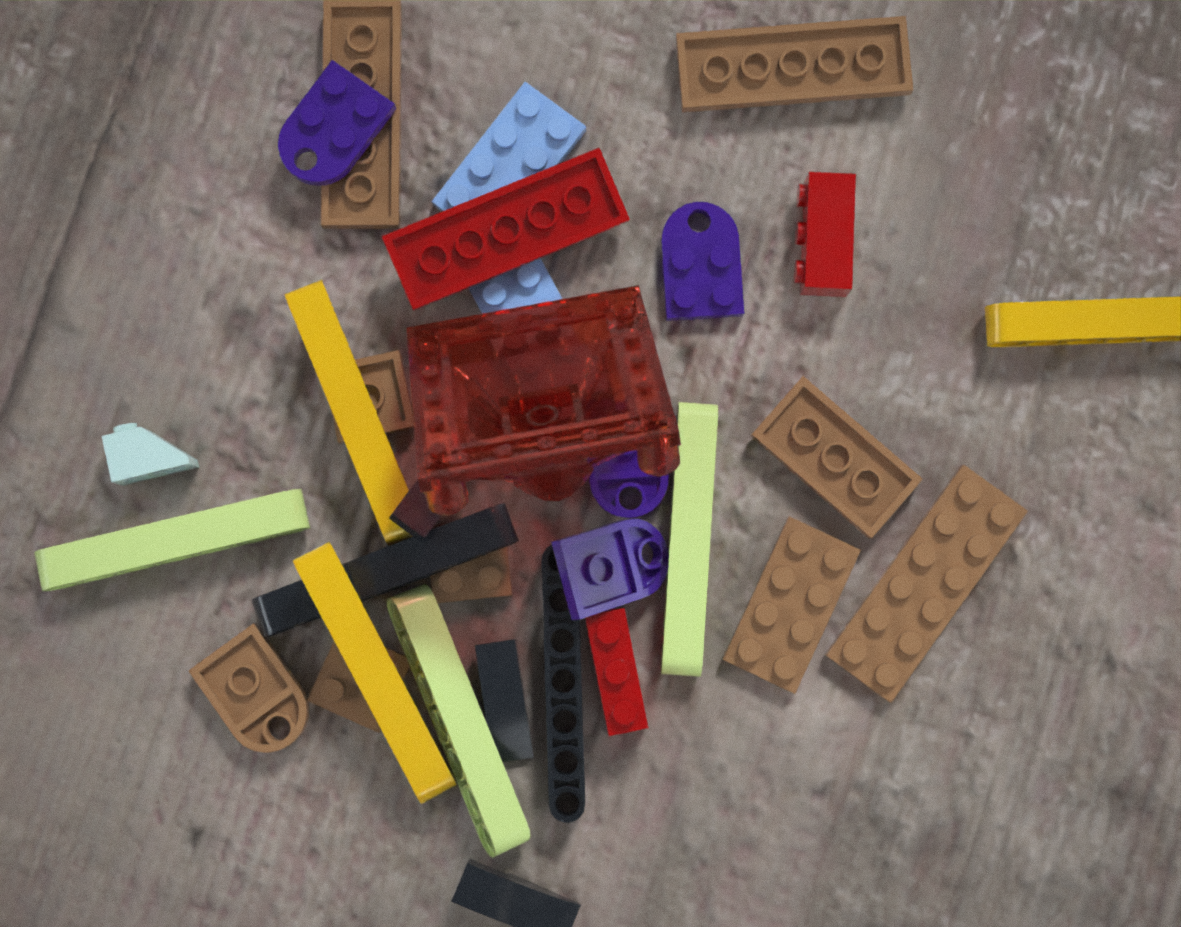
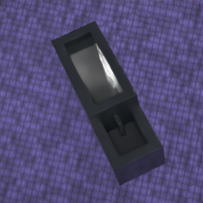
M512 639L475 645L487 726L502 762L534 758L517 640Z
M469 859L451 900L455 904L513 927H572L581 906L580 903L509 872L507 874L502 873L473 859Z

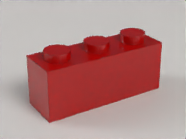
M809 172L804 184H798L797 207H803V222H797L795 244L802 245L801 260L795 261L794 283L800 284V295L847 297L852 290L856 174Z
M625 608L586 617L608 735L613 736L647 729L648 723Z

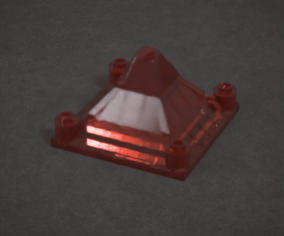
M639 285L406 327L418 482L421 493L425 495L427 506L433 513L449 516L463 509L469 501L466 481L471 480L513 482V485L523 492L544 501H561L574 494L587 481L594 471L593 467L628 451L636 450L638 466L641 471L648 475L665 476L679 466L680 433Z

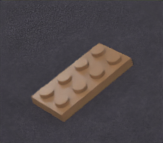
M804 376L800 378L751 434L755 441L868 539L874 537L923 480V478Z
M790 516L787 517L722 660L795 694L861 550Z

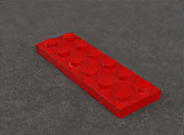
M599 147L383 235L382 240L410 306L415 311L630 221V218Z

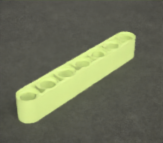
M678 402L661 674L701 677L718 425V405Z
M294 489L35 551L34 555L42 591H52L310 529L302 489Z
M423 584L389 597L387 599V610L479 839L487 854L494 858L530 840V830L432 590L429 586Z

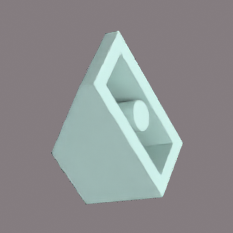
M137 423L118 425L113 428L114 433L102 436L111 482L124 486L199 467L197 459L155 433L138 427Z

